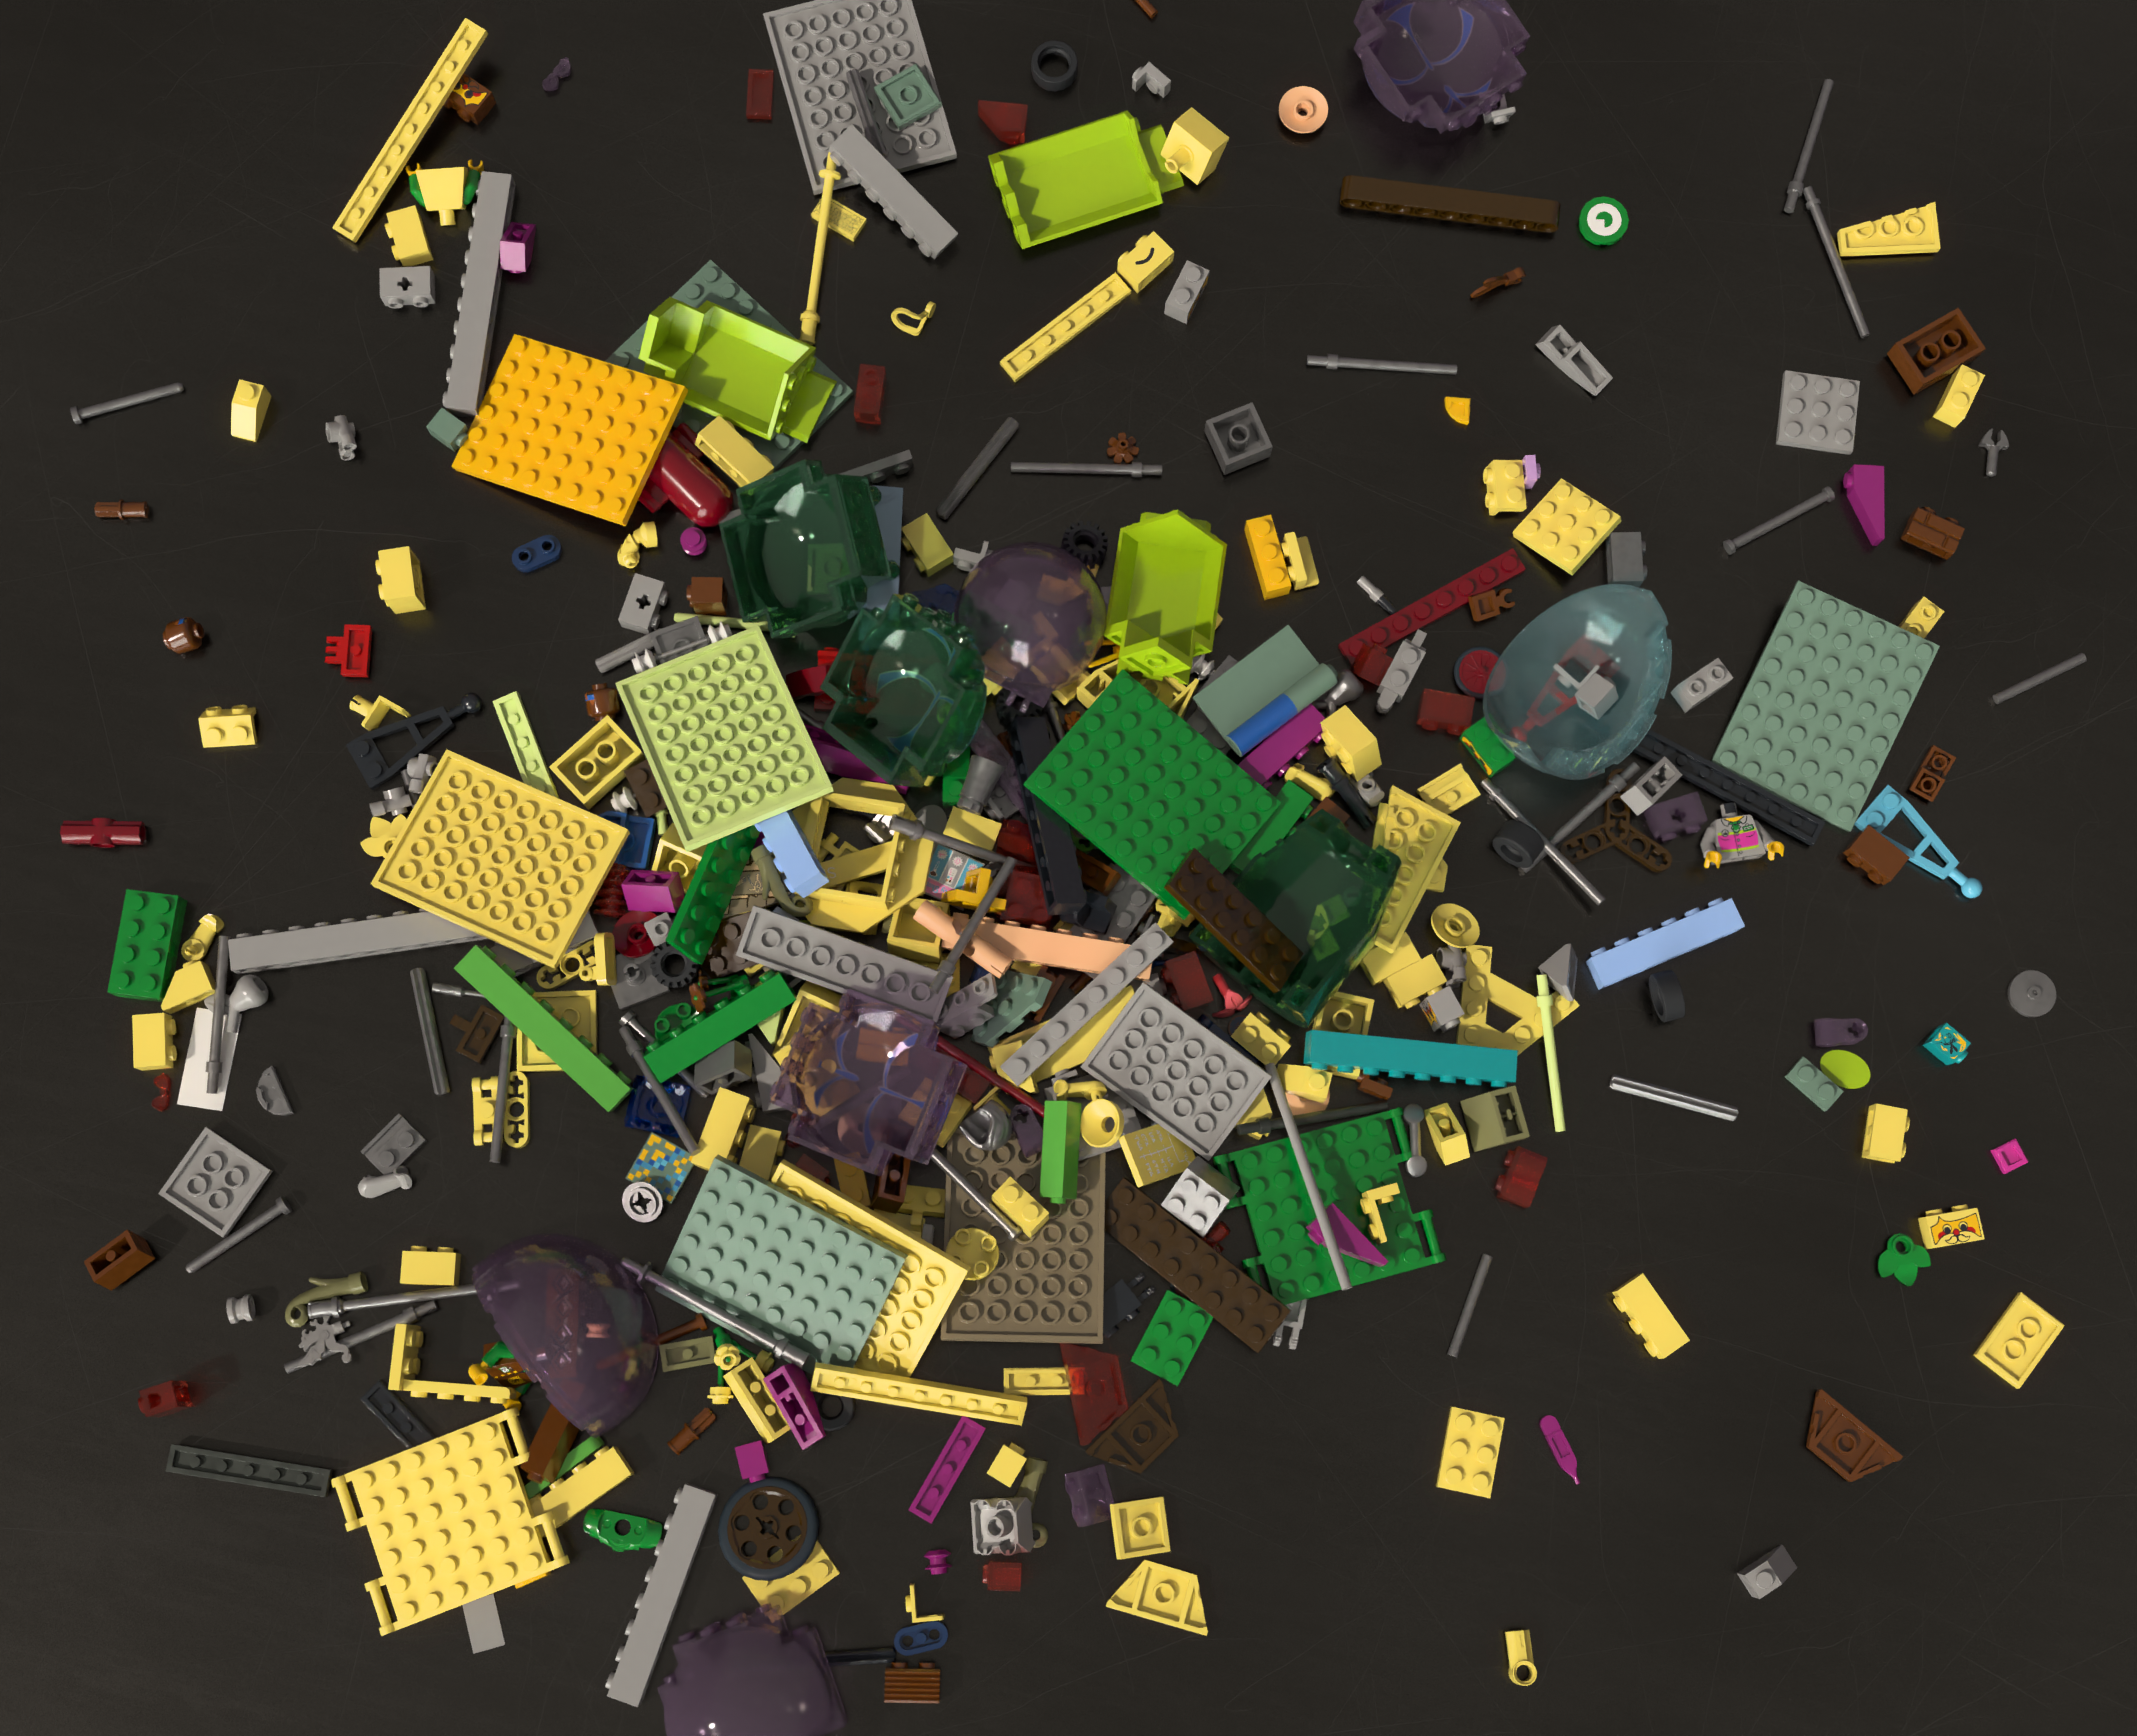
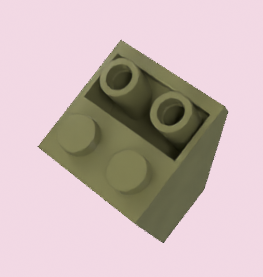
M1515 1085L1460 1101L1474 1152L1530 1137Z

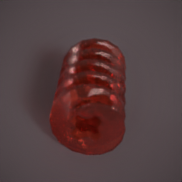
M613 863L601 886L604 889H599L597 893L603 899H598L594 903L601 909L594 910L593 914L606 918H618L620 915L627 914L626 911L620 908L621 905H627L626 900L622 898L624 892L621 884L626 879V875H629L631 869L625 865Z

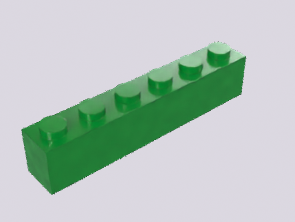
M772 969L766 971L759 976L760 981L751 986L750 983L745 984L736 991V996L731 999L725 997L714 1004L715 1009L708 1013L702 1011L691 1018L692 1023L685 1027L679 1025L668 1033L670 1036L663 1041L656 1039L646 1046L647 1050L644 1053V1059L659 1082H664L796 1001V993L783 973L778 970L774 972Z

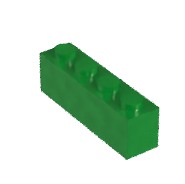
M1290 780L1287 781L1276 796L1282 803L1229 865L1230 869L1249 883H1252L1255 878L1260 881L1268 870V867L1265 866L1270 858L1275 860L1283 850L1280 844L1285 838L1289 840L1299 828L1295 824L1301 817L1306 819L1314 808L1310 805L1314 797Z

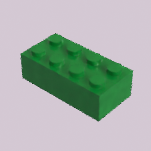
M126 889L108 993L117 997L163 1002L174 977L187 900L178 895Z

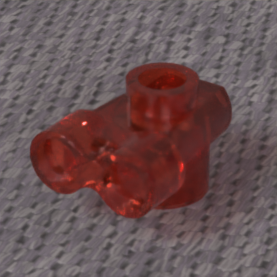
M1221 1220L1213 1227L1209 1234H1206L1204 1237L1199 1235V1237L1221 1253L1224 1248L1219 1241L1229 1235L1231 1230Z

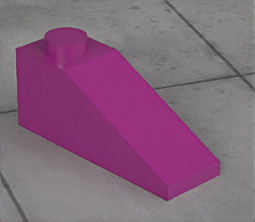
M1854 464L1845 473L1843 485L1844 488H1847V498L1872 546H1878L1885 539L1884 466Z
M1334 1203L1325 1207L1340 1253L1378 1267L1384 1266L1389 1262ZM1316 1216L1306 1226L1310 1231L1308 1236L1317 1245L1322 1244L1327 1248Z
M793 1363L783 1365L763 1379L802 1450H805L826 1436L813 1391H810L811 1384L799 1366Z

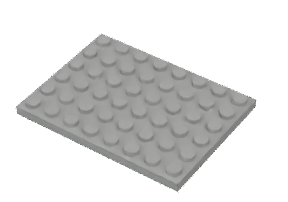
M814 0L763 13L814 195L823 193L824 178L820 177L819 171L826 169L830 145L851 124L867 139L847 80L846 73L849 70H859L886 150V160L899 173L957 158L943 105L941 108L899 130L874 91V87L917 64L941 101L912 0ZM836 164V171L840 173L841 179L834 180L833 190L855 185L849 178L848 171L842 165L838 166Z

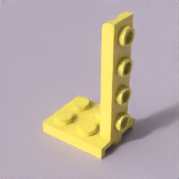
M396 1324L388 1390L411 1391V1397L427 1398L428 1392L438 1393L437 1399L454 1400V1394L464 1395V1401L480 1402L481 1397H491L490 1403L507 1404V1399H516V1390L512 1387L415 1380V1375H418L420 1370V1359L417 1358L418 1348L423 1344L421 1326Z

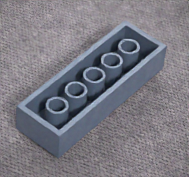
M873 485L870 494L866 493L865 501H863L862 516L867 518L864 520L861 531V541L866 542L863 543V550H861L860 565H864L862 567V574L859 577V590H863V592H861V597L858 600V614H862V617H860L859 624H857L856 639H861L860 647L891 649L897 637L903 488Z

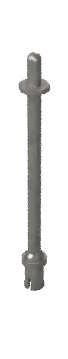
M893 814L889 822V830L905 834L914 841L924 838L1002 866L1008 856L927 829L922 824V821L917 819L912 821ZM1015 859L1017 863L1013 868L1014 870L1040 878L1037 866Z
M623 1257L620 1260L622 1267L639 1275L637 1283L642 1284L645 1280H648L772 1348L775 1357L778 1359L784 1358L801 1369L807 1363L810 1353L790 1344L789 1339L778 1340L651 1270L653 1263L648 1261L643 1266L628 1257Z
M491 1275L490 1282L352 1300H343L339 1296H334L331 1300L308 1302V1315L310 1319L325 1316L338 1318L345 1311L489 1292H491L493 1298H498L499 1291L518 1289L522 1286V1281L519 1278L498 1280L496 1275Z

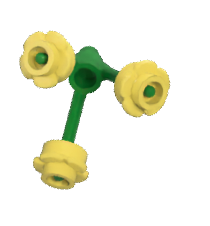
M720 1326L713 1330L717 1346L714 1362L718 1366V1387H710V1395H707V1398L712 1399V1404H728L729 1399L734 1398V1395H731V1388L724 1387L723 1376L724 1370H730L733 1366L739 1364L741 1360L740 1352L749 1358L753 1357L762 1373L768 1374L775 1364L771 1352L768 1353L762 1350L758 1355L752 1353L735 1340H732L730 1335L725 1333L723 1327Z

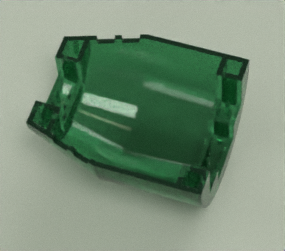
M1323 809L1296 827L1297 831L1284 840L1278 839L1275 842L1276 846L1265 854L1260 852L1254 856L1232 883L1304 953L1280 991L1273 993L1201 923L1188 936L1216 966L1248 993L1252 994V996L1283 1018L1303 1028L1309 1027L1374 947L1402 866L1399 856L1381 845H1378L1375 850L1351 836L1341 820Z

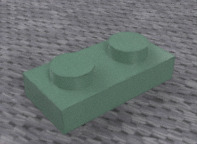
M1804 1056L1784 1076L1824 1112L1844 1092Z

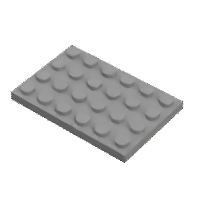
M1144 981L1081 1065L1082 1069L1208 1161L1272 1077L1271 1074Z

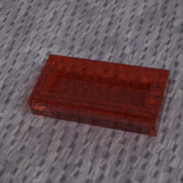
M749 69L747 119H772L773 70Z

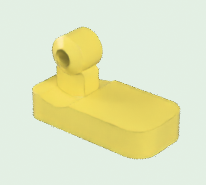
M608 932L596 933L594 936L596 966L581 968L579 976L584 981L597 980V984L600 986L616 985L614 936Z

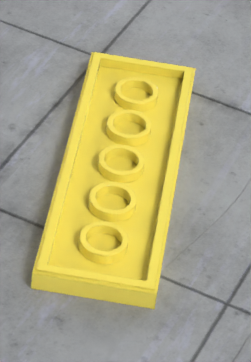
M1133 986L1125 987L1034 1072L1036 1082L1038 1083L1052 1077L1061 1070L1071 1069L1083 1064L1134 995ZM1048 1021L999 1041L993 1048L1020 1040L1027 1042ZM988 1047V1050H989V1052H990V1055L992 1056V1051H991V1049H993V1048ZM1012 1083L1013 1085H1015V1086L1018 1087L1019 1089H1023V1088L1017 1086L1016 1084Z

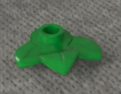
M1903 1233L1894 1234L1889 1238L1887 1250L1879 1256L1878 1270L1881 1277H1888L1894 1273L1895 1277L1907 1286H1912L1918 1267H1928L1931 1265L1927 1250L1922 1246L1915 1245L1913 1240ZM1898 1242H1901L1904 1246L1901 1252L1896 1248Z

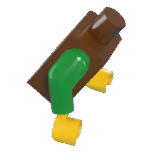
M526 1337L488 1343L484 1345L482 1363L471 1365L468 1373L478 1386L486 1382L488 1379L487 1373H489L504 1387L514 1388L516 1390V1399H507V1404H503L506 1410L517 1407L519 1411L522 1405L518 1398L521 1394L524 1395L535 1380L542 1378L544 1375V1362L553 1359V1352L548 1344L537 1347Z

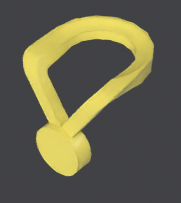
M930 301L925 311L919 315L905 308H896L891 314V319L902 331L918 336L927 318L932 317L936 303ZM903 313L914 319L921 320L918 328H914L902 323L897 314Z

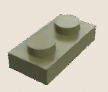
M713 1336L659 1345L663 1372L715 1363L714 1356L716 1355Z

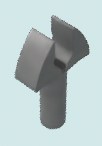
M1990 429L1979 443V447H1985L1988 450L1986 475L1990 477L1995 476L1997 473L1999 450H2006L2009 447L2008 439L2003 430L1998 433V442L1995 445L1991 439L1993 429Z

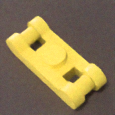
M491 1076L490 1079L483 1080L481 1077L472 1078L473 1138L475 1146L484 1145L485 1142H492L493 1130L491 1132H484V1125L494 1123L498 1076ZM491 1089L492 1097L483 1098V1090Z

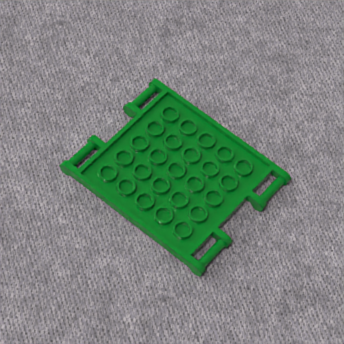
M1402 1107L1299 1134L1324 1207L1334 1203L1389 1261L1386 1265L1378 1267L1341 1253L1352 1286L1447 1260L1445 1253H1442L1432 1220V1217H1434L1432 1209L1412 1214L1398 1166V1163L1408 1161L1412 1157L1410 1142L1402 1118L1404 1115ZM1392 1119L1402 1154L1395 1155L1385 1120ZM1290 1138L1213 1157L1214 1165L1218 1166L1219 1172L1231 1181L1232 1178L1227 1163L1234 1161L1243 1197L1237 1198V1195H1235L1226 1208L1231 1209L1246 1205L1260 1256L1241 1261L1243 1269L1246 1268L1248 1276L1262 1286L1256 1265L1263 1264L1271 1294L1285 1305L1341 1290L1328 1248L1322 1244L1317 1245L1308 1236L1310 1231L1306 1226L1316 1217ZM1397 1183L1400 1193L1393 1196L1394 1201L1378 1205L1377 1200L1375 1201L1387 1238V1242L1377 1245L1376 1240H1372L1368 1231L1369 1217L1368 1214L1363 1213L1360 1199L1363 1198L1362 1193ZM1421 1220L1432 1256L1425 1258L1415 1222Z

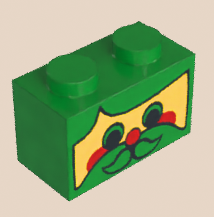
M1485 717L1466 729L1459 738L1490 779L1508 767L1515 759V756Z

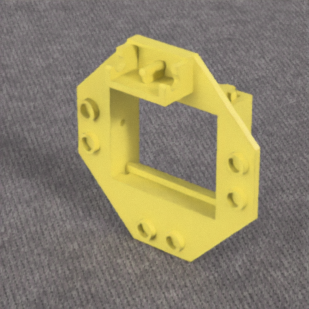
M844 777L832 784L833 792L804 803L792 811L817 858L829 807L886 816L897 814L912 821L917 819L893 785ZM894 831L881 897L819 888L808 895L813 902V910L805 917L812 926L861 934L865 933L918 896H924L935 846L934 842L924 838L914 841L909 839V836ZM802 902L797 903L799 908L805 906Z

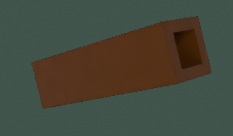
M563 1378L528 1450L530 1452L528 1461L520 1466L528 1473L527 1478L538 1484H542L543 1480L554 1483L596 1396L586 1385Z

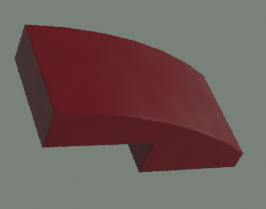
M830 665L807 668L786 675V686L793 701L809 695L819 696L831 691L832 676L830 674Z

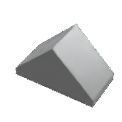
M1565 944L1538 968L1542 975L1547 974L1550 987L1566 1000L1574 1001L1578 958L1572 945Z

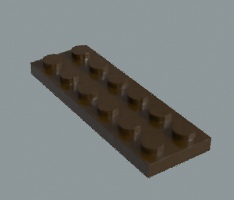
M1196 848L1189 850L1164 888L1273 993L1280 991L1304 953Z

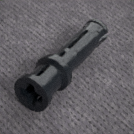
M1336 756L1327 758L1317 767V771L1319 773L1322 772L1327 778L1331 790L1338 791L1360 821L1362 827L1367 828L1371 826L1365 816L1372 823L1376 822L1377 817L1374 816L1351 785L1350 775L1344 773L1338 765Z

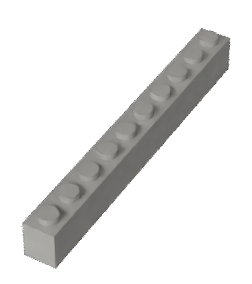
M482 171L481 180L478 181V188L476 190L478 199L477 203H474L472 207L474 225L470 226L468 234L469 241L471 242L470 250H466L465 253L467 270L466 273L462 274L461 286L464 288L463 296L458 298L457 305L460 315L459 320H456L454 323L456 341L450 348V357L453 360L452 366L447 369L446 375L449 386L448 392L445 391L443 394V406L453 416L475 418L479 413L478 409L484 397L503 273L500 263V240L510 225L516 188L512 174Z
M421 908L419 913L409 914L408 911L394 912L392 917L383 918V915L367 916V920L364 921L349 918L341 920V924L331 925L330 922H321L314 924V928L305 929L304 926L289 927V931L279 932L275 929L262 931V935L252 936L251 933L236 935V939L228 940L231 971L236 974H245L488 938Z

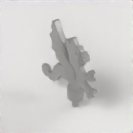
M331 1316L323 1317V1324H319L316 1319H314V1322L310 1321V1325L316 1326V1330L313 1332L309 1331V1334H307V1330L304 1329L301 1333L302 1342L299 1344V1347L303 1348L305 1352L308 1351V1353L301 1360L299 1366H313L316 1361L322 1360V1355L326 1353V1346L330 1351L344 1352L342 1355L343 1362H350L352 1359L350 1350L346 1345L337 1343L335 1335L345 1332V1328L351 1326L350 1322L342 1323L340 1320L328 1325Z

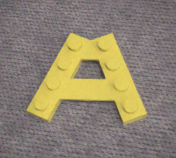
M1472 945L1465 948L1467 963L1465 965L1467 980L1462 982L1460 1006L1465 1014L1459 1018L1460 1023L1457 1029L1456 1044L1518 1050V1056L1543 1036L1540 1007H1537V999L1490 973L1492 947ZM1556 991L1552 994L1553 1005H1551L1553 1027L1580 1006L1575 999L1574 1001H1568ZM1488 1001L1521 1019L1504 1033L1486 1024Z

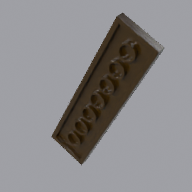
M1127 1178L1121 1180L1105 1201V1231L1257 1353L1261 1352L1292 1311L1290 1308Z

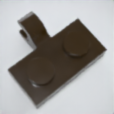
M482 1004L472 1022L454 1014L450 1024L466 1032L455 1051L481 1063L503 1024L505 1016Z

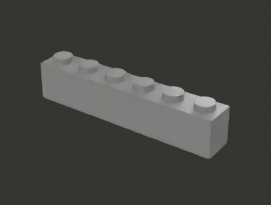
M852 124L830 145V158L838 166L842 165L848 171L849 178L855 184L860 183L866 189V195L873 202H878L884 208L883 212L892 221L896 220L902 226L901 230L908 238L911 239L913 237L918 242V247L927 257L931 256L935 260L956 239L958 233Z

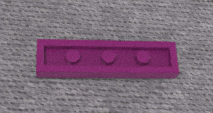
M966 1416L961 1417L908 1509L909 1511L932 1524L986 1430L985 1427Z

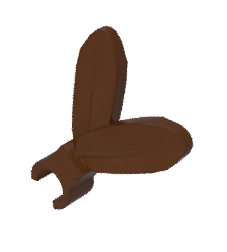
M1518 267L1505 273L1503 276L1491 277L1483 282L1484 286L1475 290L1470 296L1471 298L1481 296L1504 283L1506 286L1522 281L1521 277H1525L1526 274L1522 267Z

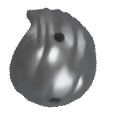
M990 1100L961 1122L959 1129L976 1148L993 1151L1003 1147L1010 1139L1012 1121L1008 1112L998 1102Z

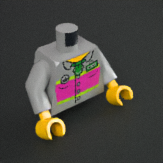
M1735 803L1720 805L1722 819H1717L1710 824L1700 844L1705 858V868H1709L1710 862L1711 865H1716V868H1719L1720 864L1757 859L1766 854L1765 850L1768 851L1769 860H1774V852L1779 853L1781 857L1784 856V845L1781 842L1775 841L1758 821L1753 820L1751 815L1738 816Z

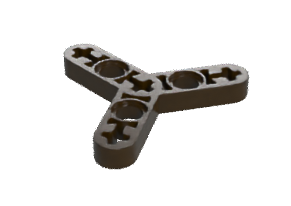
M1624 769L1613 770L1607 777L1606 786L1610 784L1609 780L1614 775H1619ZM1631 778L1626 782L1627 786L1620 793H1624L1632 785ZM1620 793L1613 794L1605 801L1604 824L1565 841L1558 849L1572 864L1612 846H1616L1654 872L1661 873L1670 867L1672 863L1671 853L1629 824L1630 807L1621 799L1620 796L1622 794ZM1615 799L1621 800L1624 804V811L1620 813L1614 812L1611 808V802ZM1623 817L1624 820L1620 819L1618 821V830H1622L1623 833L1615 837L1614 832H1610V829L1615 826L1616 818ZM1589 835H1595L1600 839V846L1594 849L1588 846L1586 841ZM1640 839L1644 843V851L1635 852L1631 847L1632 840ZM1580 840L1582 849L1574 854V858L1570 855L1566 856L1564 853L1567 850L1566 846L1574 849L1580 845L1578 842ZM1652 847L1654 850L1651 854L1655 857L1661 854L1664 857L1662 861L1665 865L1660 864L1657 866L1655 864L1656 859L1653 856L1649 855L1647 859L1643 856Z

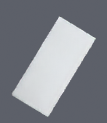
M197 1008L177 1104L218 1111L223 1110L242 1014L239 1015L237 1033L226 1032L228 1015H224L220 1062H223L222 1073H219L217 1094L206 1093L208 1072H205L206 1062H209L213 1012L209 1009Z

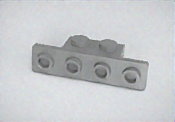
M988 973L947 997L936 1026L919 1022L934 1032L940 1031L954 1039L984 1024V1022L995 1016L993 1007L986 1004V1002L998 995L995 976Z

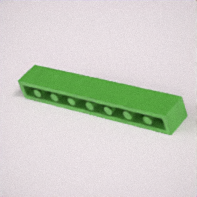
M475 945L454 969L608 1112H613L634 1089L629 1085L632 1080L621 1070L616 1073L610 1067L613 1064L612 1061L603 1053L597 1055L591 1049L593 1044L585 1036L581 1035L578 1037L571 1031L574 1026L564 1017L559 1020L552 1013L555 1009L544 999L540 1002L533 995L536 991L528 983L523 981L521 984L514 978L516 972L506 963L501 966L495 960L497 955L488 946L485 945L482 948Z

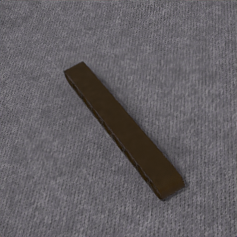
M1354 175L1343 177L1340 204L1348 208L1540 232H1555L1559 227L1561 204L1554 200Z

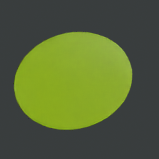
M1832 1050L1825 1053L1820 1060L1823 1074L1840 1087L1857 1089L1865 1086L1870 1080L1871 1074L1868 1065L1863 1059L1851 1052Z

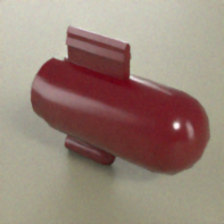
M683 422L674 432H669L638 500L652 513H655L670 500L693 523L701 527H715L731 512L734 503L733 494L728 486L700 460L705 454L695 445L698 434Z

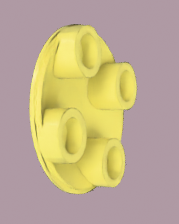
M959 1229L946 1247L947 1254L971 1267L965 1280H979L988 1276L998 1263L999 1248L996 1239L982 1229Z

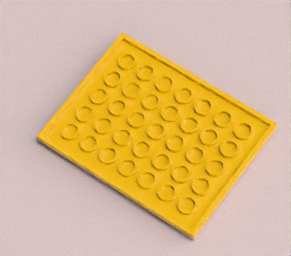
M514 334L478 409L479 413L475 416L467 432L469 437L459 449L451 467L456 471L626 526L688 393V389L683 385Z

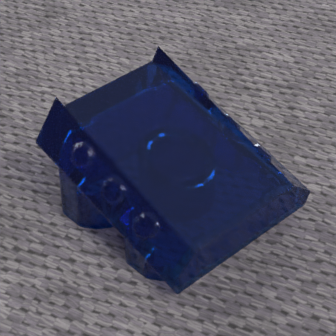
M636 1075L632 1086L634 1089L631 1091L624 1118L625 1126L679 1138L677 1130L646 1077ZM669 1081L662 1082L667 1094L684 1120L691 1086Z

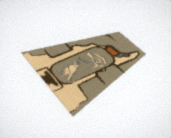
M751 855L723 918L751 911L753 905L765 907L778 903L771 890L768 899L763 900L760 870ZM783 872L780 874L789 899L795 897V893H791L784 882L787 877Z

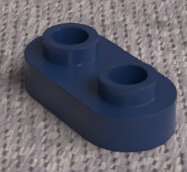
M544 535L516 548L512 554V562L519 571L528 573L556 561L562 554V546L555 536ZM546 544H552L550 550H544ZM522 555H529L526 561L520 560Z
M938 1620L901 1628L896 1633L894 1645L900 1654L906 1656L938 1649L946 1643L948 1630ZM932 1629H937L940 1636L937 1639H932L929 1632ZM911 1636L913 1644L910 1646L905 1645L903 1638Z

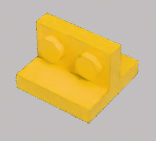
M978 868L967 871L963 890L955 889L942 893L941 902L976 911L993 882V878L990 877L991 870ZM995 898L987 913L1005 910L1006 900Z

